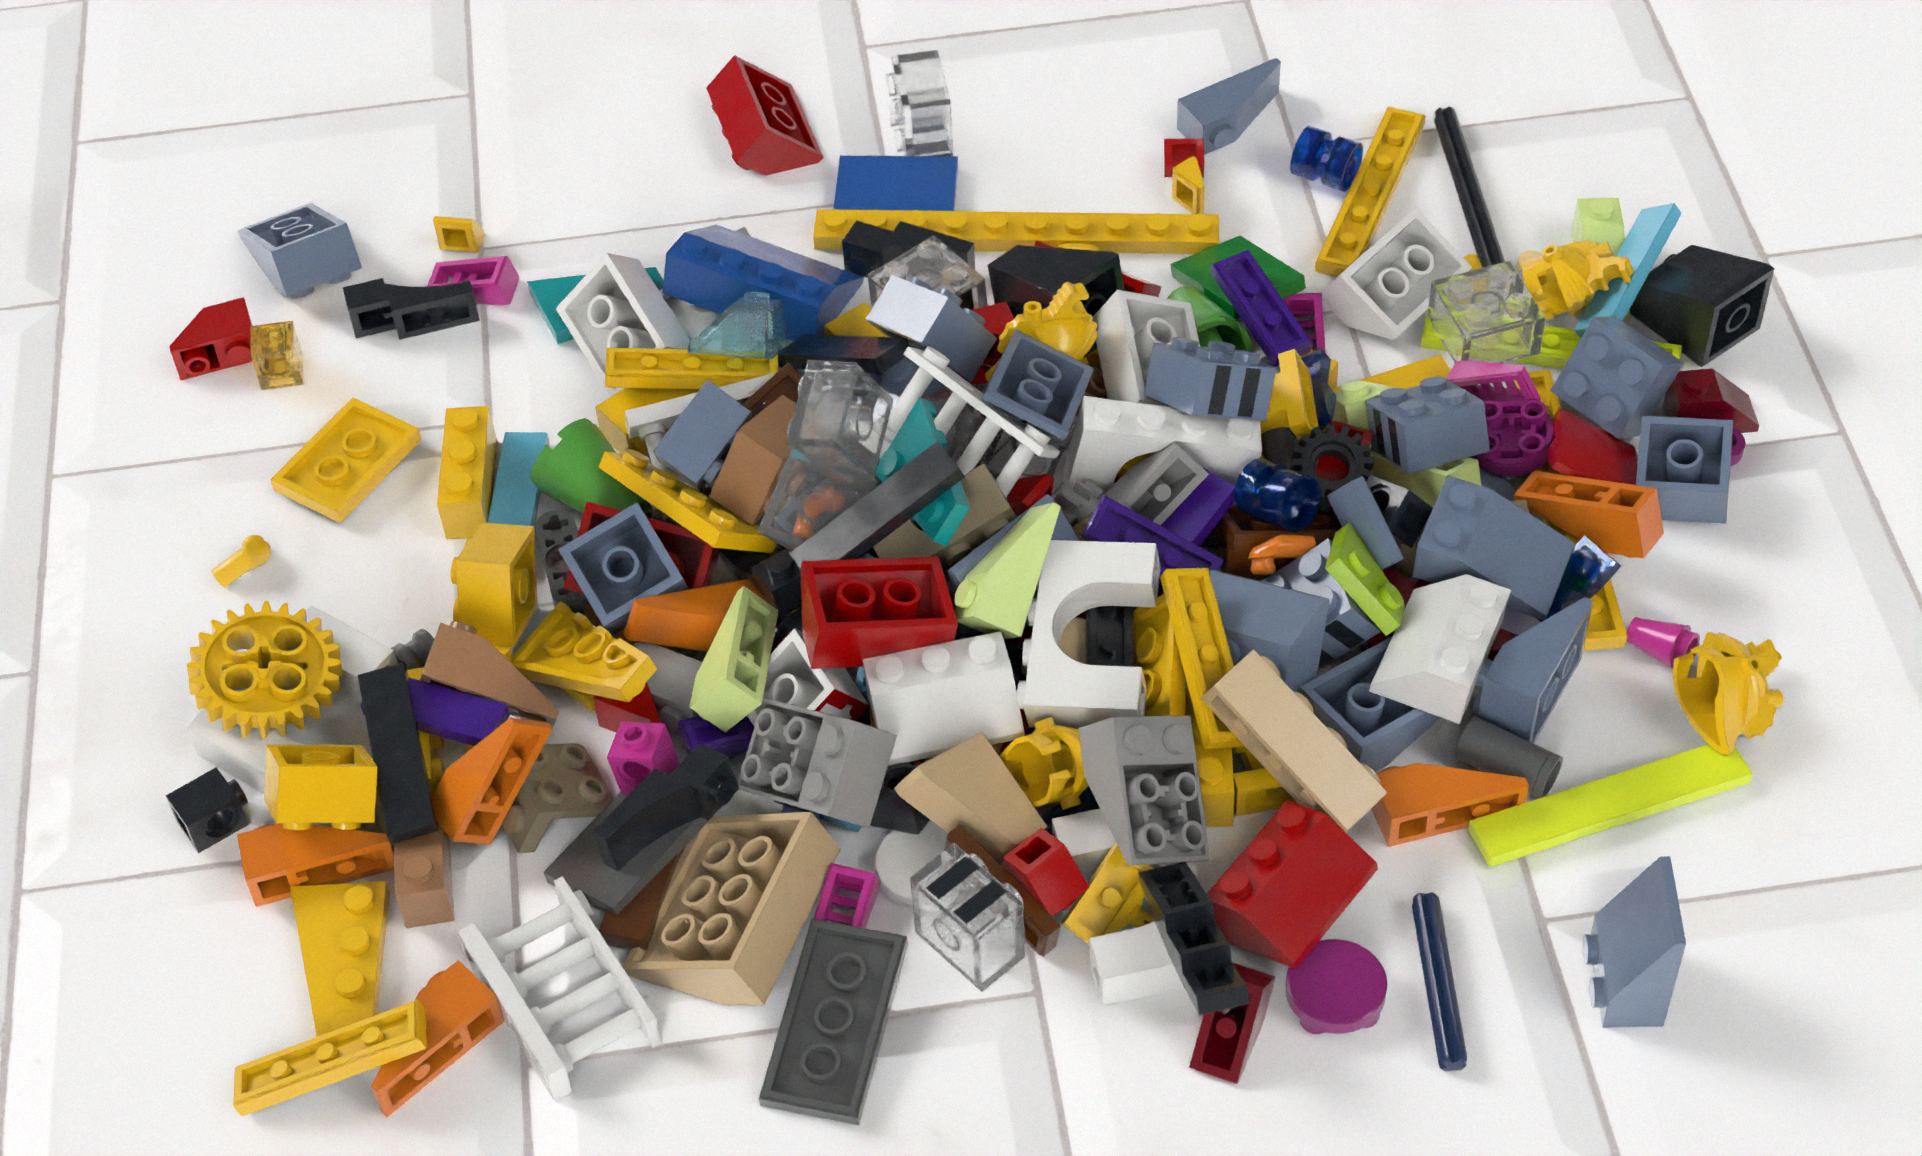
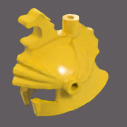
M1589 240L1574 241L1562 246L1549 245L1542 252L1528 250L1521 253L1518 257V269H1522L1526 300L1530 304L1532 297L1540 310L1536 318L1538 322L1553 319L1564 312H1567L1570 316L1581 314L1584 311V306L1588 305L1593 299L1595 291L1598 289L1603 291L1609 290L1608 283L1617 277H1622L1625 284L1630 283V276L1634 272L1628 257L1613 256L1608 241L1600 245Z
M1065 282L1062 288L1057 290L1058 292L1053 296V300L1049 302V307L1042 309L1041 304L1036 301L1026 302L1023 307V314H1018L1015 319L1006 324L1005 330L999 336L1000 341L997 350L1003 354L1016 329L1088 365L1089 362L1084 356L1094 345L1098 332L1096 331L1097 323L1092 321L1093 316L1086 312L1080 301L1089 298L1082 283L1072 284L1071 282ZM998 362L984 374L988 382Z
M1707 632L1702 645L1691 649L1690 653L1674 659L1672 675L1678 702L1696 732L1706 743L1722 755H1729L1734 751L1735 742L1740 733L1749 739L1754 736L1764 735L1766 729L1774 725L1773 718L1776 708L1783 704L1782 692L1779 689H1768L1766 677L1775 671V668L1779 666V661L1782 659L1781 654L1775 649L1770 639L1756 646L1752 641L1744 645L1738 639L1724 633ZM1693 653L1699 654L1697 677L1688 678L1690 666L1694 661Z
M1053 717L1035 722L1036 731L1033 734L1016 738L999 755L1034 807L1050 803H1060L1062 810L1081 804L1079 795L1089 785L1084 776L1079 730L1055 725Z

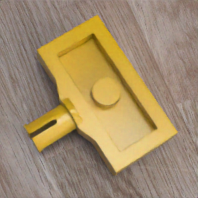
M1114 843L1087 884L1090 888L1077 897L1060 924L1089 945V938L1118 932L1128 924L1137 928L1153 922V917L1140 908L1144 892L1139 882L1138 872L1155 868L1149 864L1127 865L1118 844Z

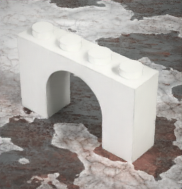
M1084 396L1064 464V485L1069 482L1075 484L1078 480L1085 484V482L1090 480L1104 490L1105 495L1113 486L1119 469L1126 462L1143 454L1159 452L1177 443L1201 467L1235 485L1241 494L1233 504H1243L1262 453L1260 420L1191 415L1174 407Z
M1050 541L1037 584L1039 586L1037 598H1033L1028 613L1029 626H1033L1032 639H1025L1023 643V666L1028 667L1026 681L1020 680L1017 687V706L1020 709H1024L1029 727H1035V722L1053 717L1055 725L1078 729L1111 717L1144 716L1147 687L1142 667L1083 664L1064 654L1059 648V641L1070 621L1080 613L1091 608L1100 606L1156 607L1161 569L1156 543Z
M311 605L306 610L307 622L319 617L322 622V631L331 629L334 644H339L343 675L339 676L340 691L362 703L357 675L398 664L394 650ZM288 648V649H285L284 651H291V650H295V649H294V648ZM285 687L282 690H290L295 687ZM238 688L234 691H243L247 688ZM206 709L201 710L186 727L199 757L264 794L266 745H301V743L287 735L282 737L275 728L269 729L266 739L261 738L259 728H252L246 738L242 737L241 728L238 724L228 732L223 731L222 718L210 723Z
M1101 809L1052 819V835L1065 844L1084 879L1090 880L1114 843H1117ZM1186 862L1197 878L1196 862ZM1177 863L1149 864V865H1151L1153 868H1160V867H1164V866H1168V865H1173V864H1177ZM1155 921L1141 927L1089 938L1090 968L1102 1006L1184 988L1168 955Z

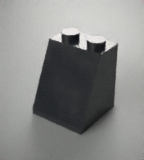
M1016 245L987 265L994 303L1006 301L1014 318L1018 314H1023L1024 304L1029 301L1040 303L1042 309L1049 307V302L1053 300V296L1057 294V290L1062 288L1065 282H1071L1072 284L1082 283L1089 298L1080 301L1086 312L1092 316L1099 311L1116 290L1125 291L1119 254L1114 252ZM1096 341L1084 357L1097 349Z
M1690 245L1678 254H1671L1662 264L1650 271L1630 307V314L1668 343L1682 345L1681 353L1700 367H1703L1760 329L1775 268L1768 263Z

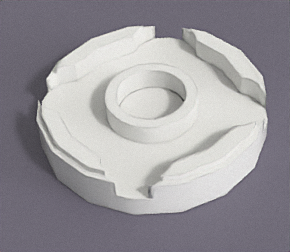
M929 821L919 835L893 830L884 837L876 851L875 864L876 874L878 875L883 893L897 904L907 907V903L919 905V909H934L948 904L958 897L968 884L965 880L940 900L926 889L927 886L951 868L943 859L948 833L933 821Z

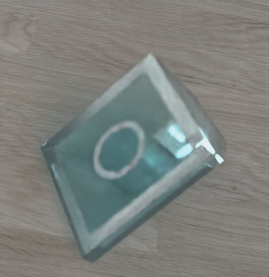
M764 292L744 293V298H739L688 344V353L773 359L789 343V333L782 301L770 300V294Z

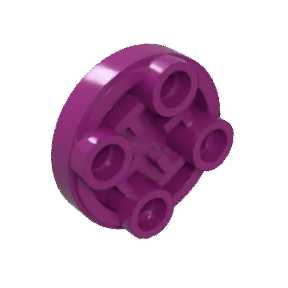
M1493 400L1484 401L1490 451L1471 456L1472 459L1478 460L1479 467L1495 475L1519 476L1533 472L1543 466L1549 460L1546 452L1555 439L1553 431L1554 422L1547 413L1546 405L1539 400H1529L1526 402L1504 401L1499 403Z
M1341 939L1321 940L1297 969L1288 967L1285 983L1286 998L1290 1008L1300 1019L1302 1028L1312 1034L1324 1032L1336 1034L1350 1033L1362 1028H1370L1377 1024L1386 1001L1387 976L1377 957L1365 947Z

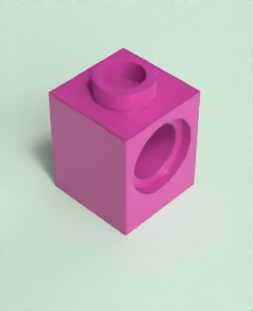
M621 721L607 755L621 795H629L655 768L670 775L679 763L664 723Z

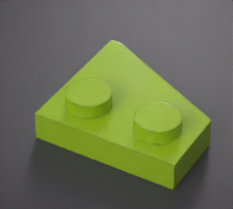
M1350 522L1335 532L1325 569L1387 636L1401 626L1405 608L1404 600L1396 587L1388 581Z

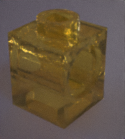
M293 320L251 326V358L261 390L304 385L303 353Z

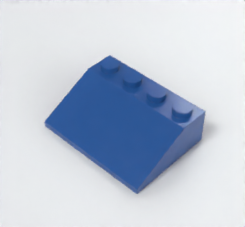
M716 224L684 232L667 251L662 293L795 341L803 335H824V325L839 316L863 284L864 277Z

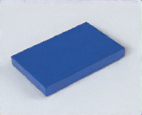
M840 155L833 209L955 211L958 156Z

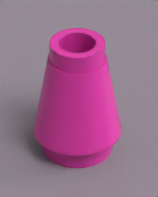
M1635 617L1627 629L1626 642L1673 669L1675 658L1690 653L1691 649L1699 646L1700 635L1692 632L1689 625Z

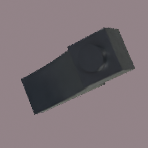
M856 220L842 240L844 270L880 282L885 276L930 275L969 283L975 274L973 242L900 221L894 231H890Z
M383 278L342 287L356 338L396 329L399 340L480 321L470 281L441 286L410 287L386 284Z
M776 547L771 553L721 548L719 555L722 562L739 581L749 579L766 601L778 610L780 618L802 606L801 569L789 554L793 551L790 547L784 550Z
M700 743L670 775L655 768L592 832L603 863L619 871L641 850L668 832L701 817L709 821L739 790L729 757Z

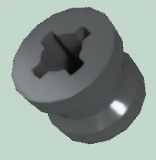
M419 629L413 633L411 641L406 644L399 643L391 649L394 650L397 663H404L407 670L425 667L434 638L425 629Z

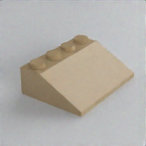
M812 812L713 816L689 841L678 860L660 907L656 926L647 951L642 950L640 947L632 948L622 966L630 977L720 1004L765 1005L825 882L830 863L835 862L841 848Z

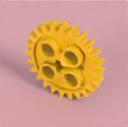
M264 601L261 612H254L250 604L247 603L244 606V615L238 617L229 609L226 611L228 620L226 624L212 619L210 621L212 634L199 632V646L190 648L191 662L187 663L190 693L195 695L197 709H206L210 723L222 718L223 731L228 732L238 724L241 728L242 737L246 738L252 728H259L261 738L266 739L269 729L276 727L278 733L284 737L287 732V724L293 723L298 729H305L303 718L305 715L319 720L321 718L319 705L331 707L333 704L332 692L340 691L339 676L343 675L339 644H334L331 629L322 631V622L319 617L307 622L306 609L304 608L292 616L289 615L288 603H283L278 612L271 611L269 601ZM288 648H294V649H295V650H291V651H284L285 649H288ZM247 649V651L236 652L237 650ZM285 687H295L291 690H282ZM238 688H247L243 691H234Z

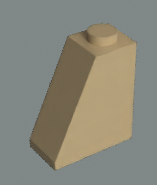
M983 732L917 766L894 787L902 799L947 833L960 824L997 862L1001 861L1006 854L1037 830L1048 827Z

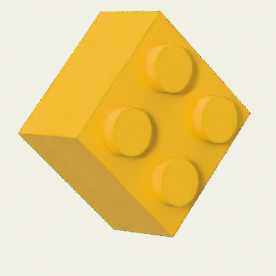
M482 522L473 536L466 540L464 549L459 556L454 557L452 561L451 582L452 584H457L458 594L453 607V621L474 627L477 630L476 635L485 637L493 646L514 647L538 609L534 526Z
M266 745L264 802L276 823H283L282 827L290 830L311 829L312 823H331V826L336 829L354 830L360 828L361 823H375L377 765L362 745Z

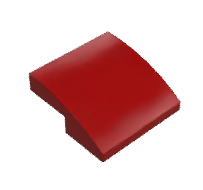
M1559 407L1552 417L1555 439L1546 452L1551 468L1568 476L1636 485L1638 464L1635 447Z

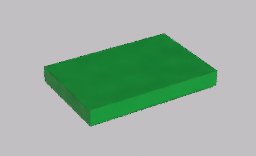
M1241 235L1170 264L1173 278L1185 286H1193L1201 290L1234 319L1240 316L1211 275L1210 271L1213 263L1249 250L1282 299L1306 289L1303 274Z

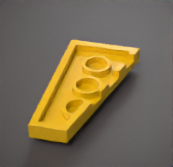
M625 449L624 454L604 452L599 464L600 469L713 548L771 553L775 550L780 537L757 524L752 526L717 501L681 482L675 475L649 463L650 459L644 454L631 449Z
M561 601L511 657V664L529 681L630 702L633 697L641 693L645 683L658 669L647 654L621 638L615 639L608 630L600 625L598 627L594 626L586 616L579 612L575 614L568 605Z
M387 882L290 886L316 1037L377 1015L390 894Z

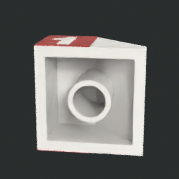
M794 628L772 651L763 698L856 721L870 706L844 667L811 669L803 632ZM761 705L747 715L754 727Z

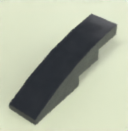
M1181 862L1138 872L1139 882L1165 948L1198 1014L1203 1015L1249 1004L1247 985L1232 963L1230 944L1215 922L1213 903L1187 863Z

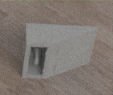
M763 698L747 754L741 766L738 780L739 790L869 828L897 735L849 719Z
M1191 715L1111 717L1078 728L1084 776L1127 865L1209 861L1210 853Z

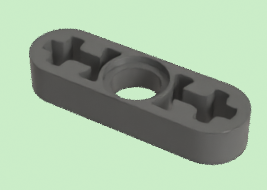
M564 510L548 511L537 520L536 531L554 608L561 601L568 605L575 614L579 612L583 615L582 607L589 603L585 594L576 592L578 598L569 600L567 590L563 588L568 569L559 570L553 567L558 560L563 559L558 549L577 538L578 531L575 519L569 512ZM561 529L564 542L555 544L552 531Z

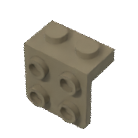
M578 743L544 744L502 825L518 853L535 852L552 819L596 817L614 797L584 746Z

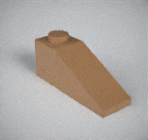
M452 621L449 626L440 622L420 681L506 704L512 716L526 720L548 722L552 727L554 726L559 710L485 637L476 635L477 630L465 623Z
M438 822L437 832L395 843V895L406 929L455 921L450 838Z

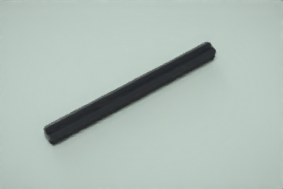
M1450 106L1445 109L1439 107L1435 111L1434 123L1477 256L1488 281L1502 280L1506 276L1507 265L1456 111Z

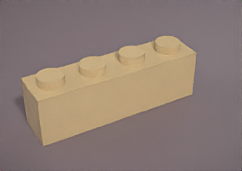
M1253 649L1213 685L1201 699L1299 805L1326 813L1338 826L1347 832L1387 794L1386 790L1380 785L1381 782L1376 772L1368 765L1359 763L1347 750L1344 738L1336 730L1326 727L1314 715V709L1307 698L1298 692H1293L1280 678L1281 675L1276 665L1268 658L1259 656Z

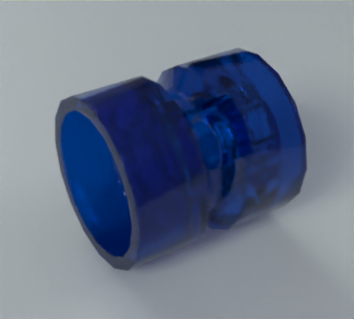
M1308 125L1301 132L1295 144L1290 161L1291 174L1313 182L1320 177L1322 185L1346 192L1349 190L1361 165L1363 144L1342 136L1333 140L1332 133Z
M1259 458L1248 463L1239 474L1235 484L1234 497L1237 507L1243 513L1295 532L1307 527L1317 515L1321 503V489L1314 477L1270 460Z

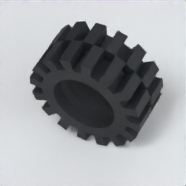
M1327 424L1324 433L1321 432L1319 426L1311 430L1310 437L1305 433L1300 438L1299 445L1296 444L1289 470V473H1291L1290 484L1291 487L1297 486L1295 495L1299 500L1306 496V505L1313 509L1317 502L1322 504L1320 512L1327 513L1331 505L1327 496L1359 477L1363 476L1367 482L1370 475H1372L1374 465L1373 457H1369L1371 452L1369 444L1361 446L1363 437L1359 433H1356L1352 438L1349 437L1350 428L1342 426L1341 433H1335V424ZM1323 456L1337 457L1346 463L1348 475L1340 481L1324 480L1316 474L1314 463Z

